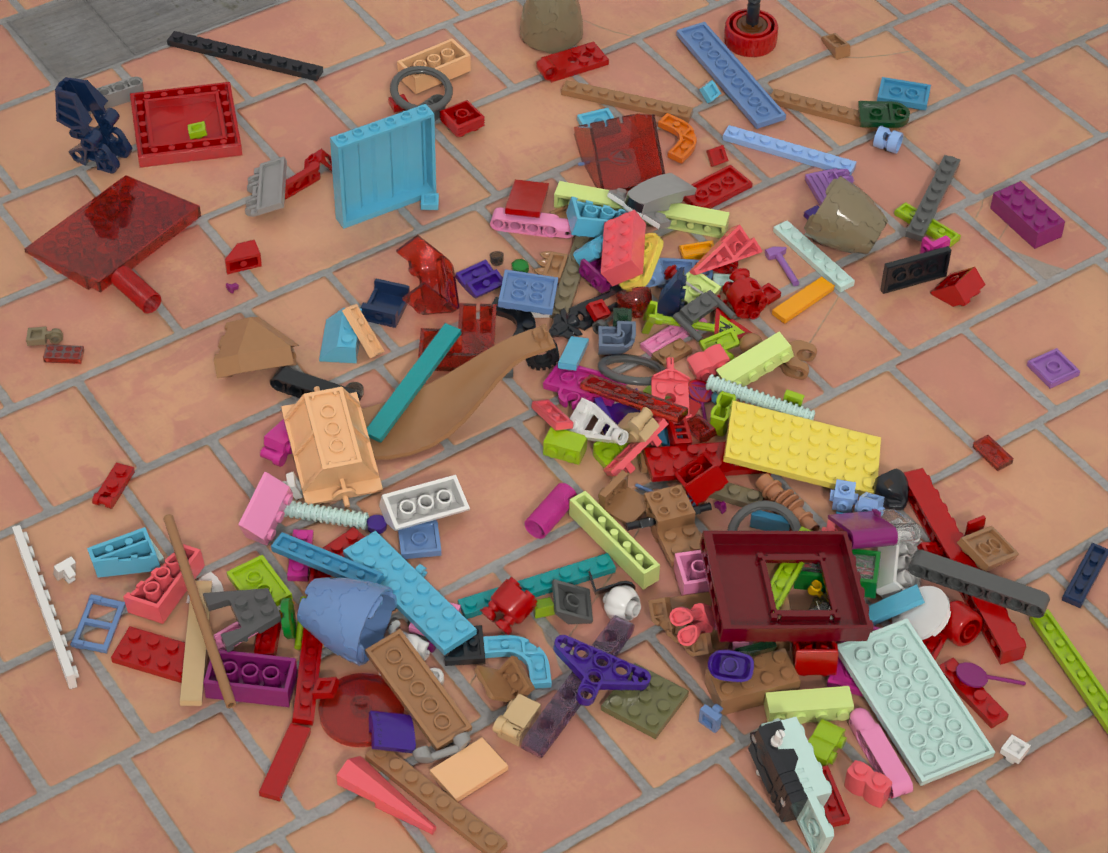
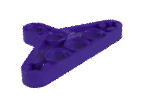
M567 635L556 637L553 645L554 652L582 681L576 695L579 704L583 706L593 704L599 690H644L649 686L651 675L647 670ZM562 643L566 644L564 648L560 647ZM572 647H574L573 655L570 654ZM583 650L588 656L582 658L578 656L577 652ZM604 659L607 665L600 666L596 660ZM622 667L627 673L621 675L617 673L616 668ZM632 672V678L631 680H628L630 673ZM596 675L599 677L600 681L592 682L590 681L589 676ZM640 677L644 678L642 682L638 681ZM587 691L591 693L592 697L585 699L581 696V692Z

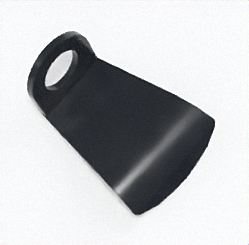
M588 571L595 595L608 592L620 585H628L633 587L634 590L636 589L635 585L629 581H620L596 589L591 572Z

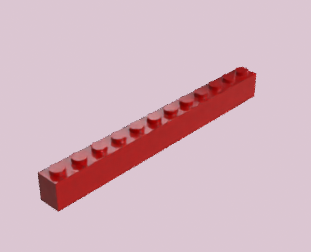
M923 468L903 472L908 479V503L930 542H937L943 557L980 569L972 558L965 554L957 544L960 538L964 537V534L957 528L956 521L949 514L947 505L942 502L939 491L934 488L931 477L926 474ZM959 592L965 604L982 617L981 632L999 664L1023 659L1026 642L1024 638L1020 637L1016 624L1009 618L1007 609Z

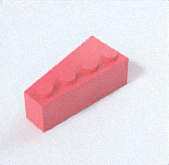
M183 544L194 579H196L205 566L201 549ZM172 553L164 560V565L159 568L156 567L148 579L145 581L141 580L132 593L128 592L123 596L128 613L162 624L166 621L187 591L175 553Z

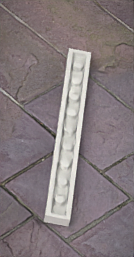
M20 525L14 526L12 529L15 541L69 689L76 688V678H79L76 665L71 666V662H74L71 651H66L65 649L68 646L65 635H60L59 633L62 631L59 619H54L57 616L54 605H49L48 603L51 601L48 589H43L46 586L43 575H38V572H40L38 561H33L32 559L35 557L32 546L27 545L30 543L27 532H22Z

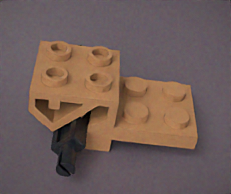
M682 484L644 493L647 517L625 523L627 531L652 526L650 528L656 543H660L670 566L673 567L675 553L701 550V535L695 525V515L711 511L712 506L710 502L692 506Z

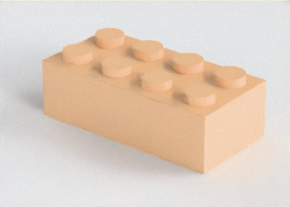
M452 38L397 61V70L400 72L412 66H428L441 71L450 80L471 71V55ZM413 74L401 80L415 94L442 83L437 78L426 74Z

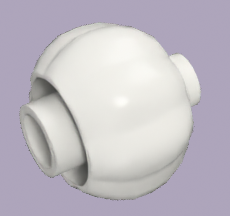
M616 586L610 592H606L603 597L604 610L608 618L615 623L631 621L640 613V598L631 586Z

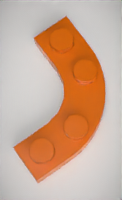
M666 113L658 121V127L674 134L679 139L677 144L668 151L667 157L682 164L694 152L697 137L690 124Z

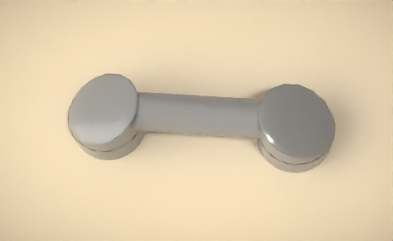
M468 732L460 733L453 738L455 744L453 746L432 753L428 746H422L415 749L412 754L415 761L419 763H432L466 748L471 738Z

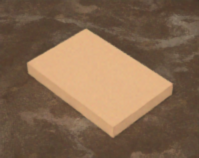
M481 737L430 769V775L450 797L459 802L506 772L508 765Z

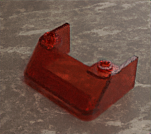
M416 235L396 250L400 256L408 261L409 272L413 276L418 277L420 281L419 286L402 297L403 301L422 315L453 313L460 308L454 267L446 256L419 235Z

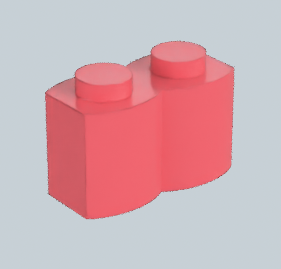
M716 344L703 352L691 355L687 358V362L696 380L707 381L711 374H717L716 370L730 362V358L721 344Z
M855 760L846 772L844 786L852 794L862 796L870 805L881 808L889 799L892 781L884 774L874 772L866 763Z

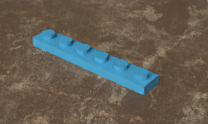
M283 532L271 545L272 552L336 578L359 579L381 584L384 580L382 572Z

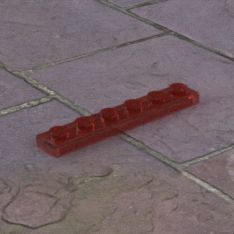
M593 374L587 376L580 383V389L640 411L643 407H647L654 416L671 422L679 423L688 415V408Z

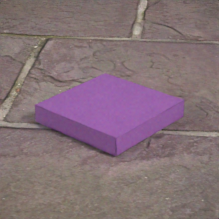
M1057 348L1027 362V366L1050 389L1080 374V370Z

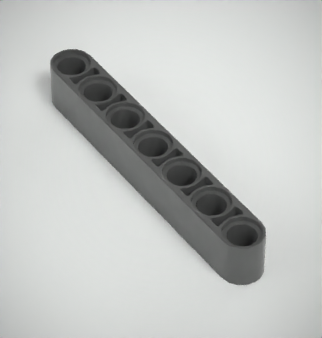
M924 550L915 551L908 566V571L918 578L1034 618L1043 617L1050 602L1049 595L1044 591Z

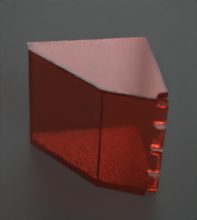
M636 113L622 116L623 123H620L619 117L607 119L606 127L604 121L590 123V127L587 124L574 127V137L581 160L585 163L584 166L596 188L606 190L622 188L629 191L650 178L665 174L655 114Z

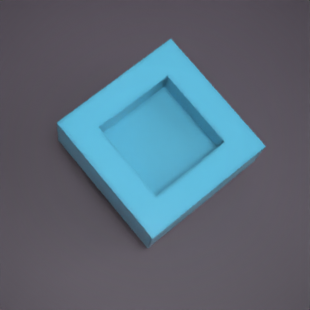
M713 80L707 82L699 89L707 103L712 102L721 94Z
M421 193V210H439V193Z

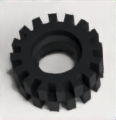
M555 343L556 348L546 351V354L527 358V365L531 366L533 370L536 367L537 371H540V368L546 370V367L551 369L552 365L555 366L557 364L556 362L559 361L560 357L557 343Z

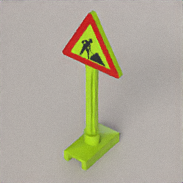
M650 301L643 316V320L646 321L642 328L643 334H649L653 324L682 327L672 317L657 313L658 302ZM718 308L715 310L714 324L697 321L691 325L697 330L713 332V335L733 328L739 340L745 334L752 333L734 319H730Z

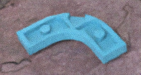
M515 635L483 637L485 658L516 656L526 665L529 678L535 689L552 687L548 658L540 647L537 648L529 643V639Z

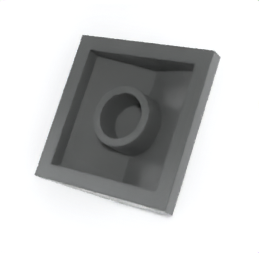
M553 579L552 589L555 614L568 625L591 624L593 616L590 589Z

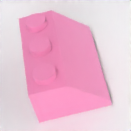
M264 472L238 524L246 538L266 546L269 541L274 539L275 529L278 523L283 521L284 510L293 500L291 488L267 472Z

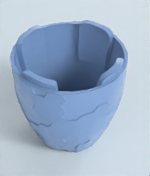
M317 578L311 581L305 590V594L308 596L301 599L297 619L305 629L330 651L360 666L369 661L365 654V649L385 638L384 635L392 611L397 607V597L393 594L392 588L370 581L352 578Z

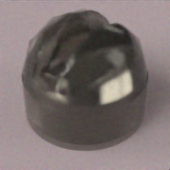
M495 251L490 253L492 265L500 266L503 264V252Z

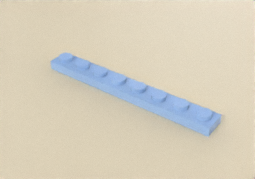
M729 125L723 134L724 141L824 170L847 168L850 175H852L856 168V161Z

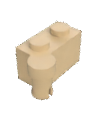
M643 407L640 412L628 413L618 424L621 429L626 430L629 434L626 443L646 442L660 426L652 417V411L647 407Z
M518 694L514 700L509 702L504 715H500L493 725V732L497 733V737L520 747L541 717V704Z

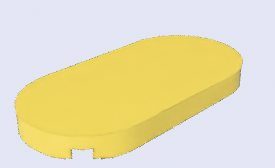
M645 234L643 274L620 283L619 285L624 292H638L651 280L663 249V240L658 234Z

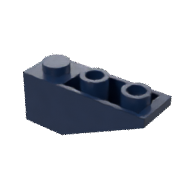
M680 267L661 290L657 313L673 317L676 312H679L685 306V302H682L686 294V289L683 288V286H686L687 275H684L685 267Z

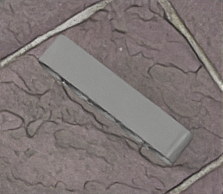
M136 76L96 88L108 100L104 105L105 109L130 102V93L144 92L143 80Z

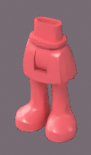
M705 603L694 604L691 610L685 607H677L671 611L669 616L671 623L675 626H683L692 622V625L686 626L678 632V641L683 646L693 645L698 640L700 634L711 633L715 629L713 608Z

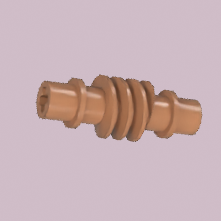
M768 473L758 478L755 486L762 492V497L765 500L769 499L772 502L786 506L795 514L802 527L811 531L819 530L820 526L812 519L813 514L803 509L804 501L799 499V496L794 494L792 489L785 491L782 488V483L779 480H774Z

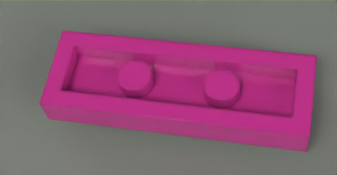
M293 529V537L313 545L314 532L313 530ZM289 559L287 580L308 582L310 567Z

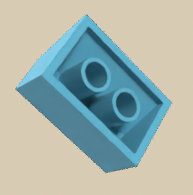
M342 308L326 320L319 358L320 362L357 363L360 341L342 312L345 308Z

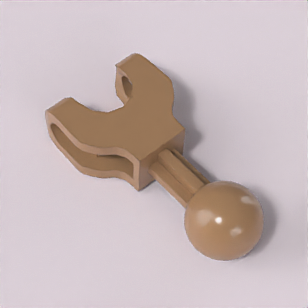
M747 333L740 340V350L744 353L763 341L759 335ZM802 340L788 342L792 347L794 357L778 367L782 369L786 376L804 380L809 374V366L803 361H812L817 355V348L815 345Z

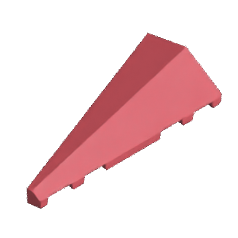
M361 756L349 758L337 773V785L375 802V808L432 835L435 832L436 826Z

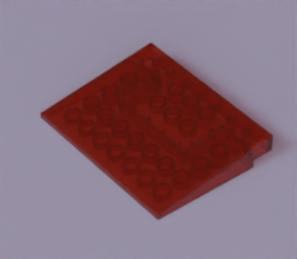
M125 175L24 249L29 255L85 289L93 288L101 293L112 284L111 278L114 271L121 266L133 269L201 217L200 206Z

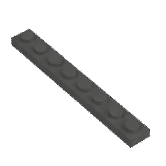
M944 155L906 231L905 237L922 242V238L925 237L960 165L961 159Z

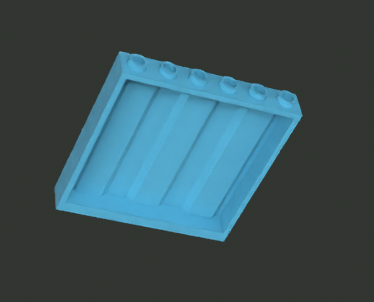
M427 104L330 137L335 216L343 229L421 201V193H437L435 119L433 111Z

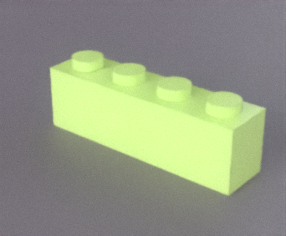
M777 332L721 366L716 372L720 379L725 378V381L731 380V383L736 382V385L742 384V387L751 382H755L766 373L773 371L779 365L788 362L794 357L788 341L780 332Z
M840 686L765 692L764 709L767 722L777 718L785 720L797 717L799 723L804 724L820 722L821 719L826 721H845L849 719L850 713L854 710V703L850 687Z

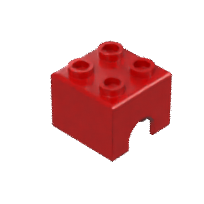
M835 641L791 642L793 666L798 675L828 676L837 674L839 652Z

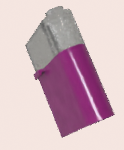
M872 509V511L828 515L829 520L847 531L848 538L852 541V550L917 544L922 537L921 528L894 509Z

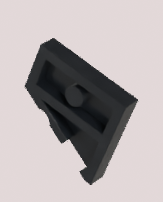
M482 625L474 626L477 629V634L450 651L449 655L445 657V666L485 663Z

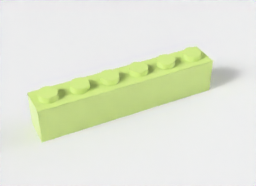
M586 491L570 499L569 515L643 590L659 581L660 564Z

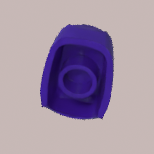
M717 650L709 657L708 669L714 678L723 681L745 682L750 680L753 675L754 660L751 656L741 652Z

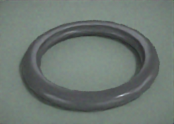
M428 66L405 68L398 72L390 83V93L393 100L405 110L420 106L405 101L398 92L400 81L413 74L433 76L444 85L445 93L443 98L437 103L427 105L433 113L444 108L453 96V87L448 77L441 71Z
M629 354L605 356L598 362V370L605 377L620 383L637 386L651 385L652 376H627L614 372L607 366L613 363H635L647 366L656 372L666 369L662 364L652 359Z
M756 501L745 505L732 517L727 531H737L741 521L746 516L759 510H770L779 513L788 521L792 531H799L801 525L795 514L786 506L772 501Z

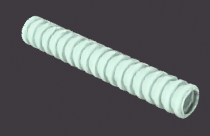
M714 374L709 376L706 383V390L711 389L712 392L716 391L717 394H720L722 391L736 395V400L739 399L740 402L745 401L746 404L750 403L758 407L813 420L815 416V410L810 411L809 408L804 409V406L799 407L798 404L787 403V400L782 401L781 398L770 397V394L759 393V390L753 391V388L742 387V384L736 385V382L731 383V380L725 381V378L714 377Z
M292 501L284 510V517L289 516L290 518L295 517L296 519L301 518L302 520L307 519L308 521L313 520L314 522L319 521L320 523L325 522L332 525L337 523L338 526L343 524L344 527L349 525L350 528L355 526L356 529L361 527L362 530L367 528V520L369 518L368 512L362 514L361 511L356 513L355 510L350 512L349 509L344 511L343 508L338 510L337 507L332 509L331 506L326 508L324 505L320 507L318 504L314 506L312 503L308 505V503L302 504L300 501L298 503Z

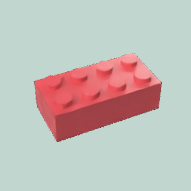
M635 210L604 223L601 274L612 287L643 274L646 223Z

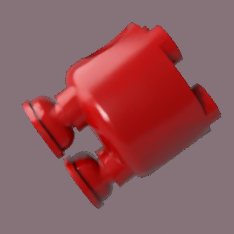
M736 269L729 276V279L733 282L727 281L723 285L722 291L737 317L754 320L759 317L769 299L758 281L750 277L748 269Z
M513 577L506 579L490 598L491 601L487 604L488 607L480 609V612L491 622L495 623L506 635L512 633L511 626L521 624L528 617L538 602L535 596L528 590L523 592L522 587L519 586L520 584ZM499 611L503 615V619L494 621L496 613Z

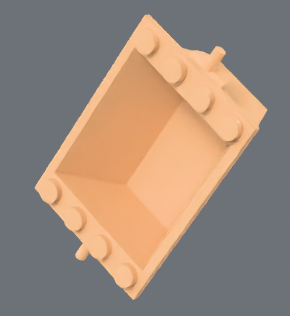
M319 386L314 387V392L303 394L296 404L281 406L304 501L308 505L311 503L317 505L343 499L344 507L348 508L350 507L348 498L383 491L357 392L348 393L343 387L320 391Z

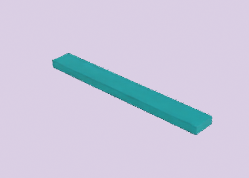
M447 323L442 326L367 427L369 438L382 443L462 334L461 329Z

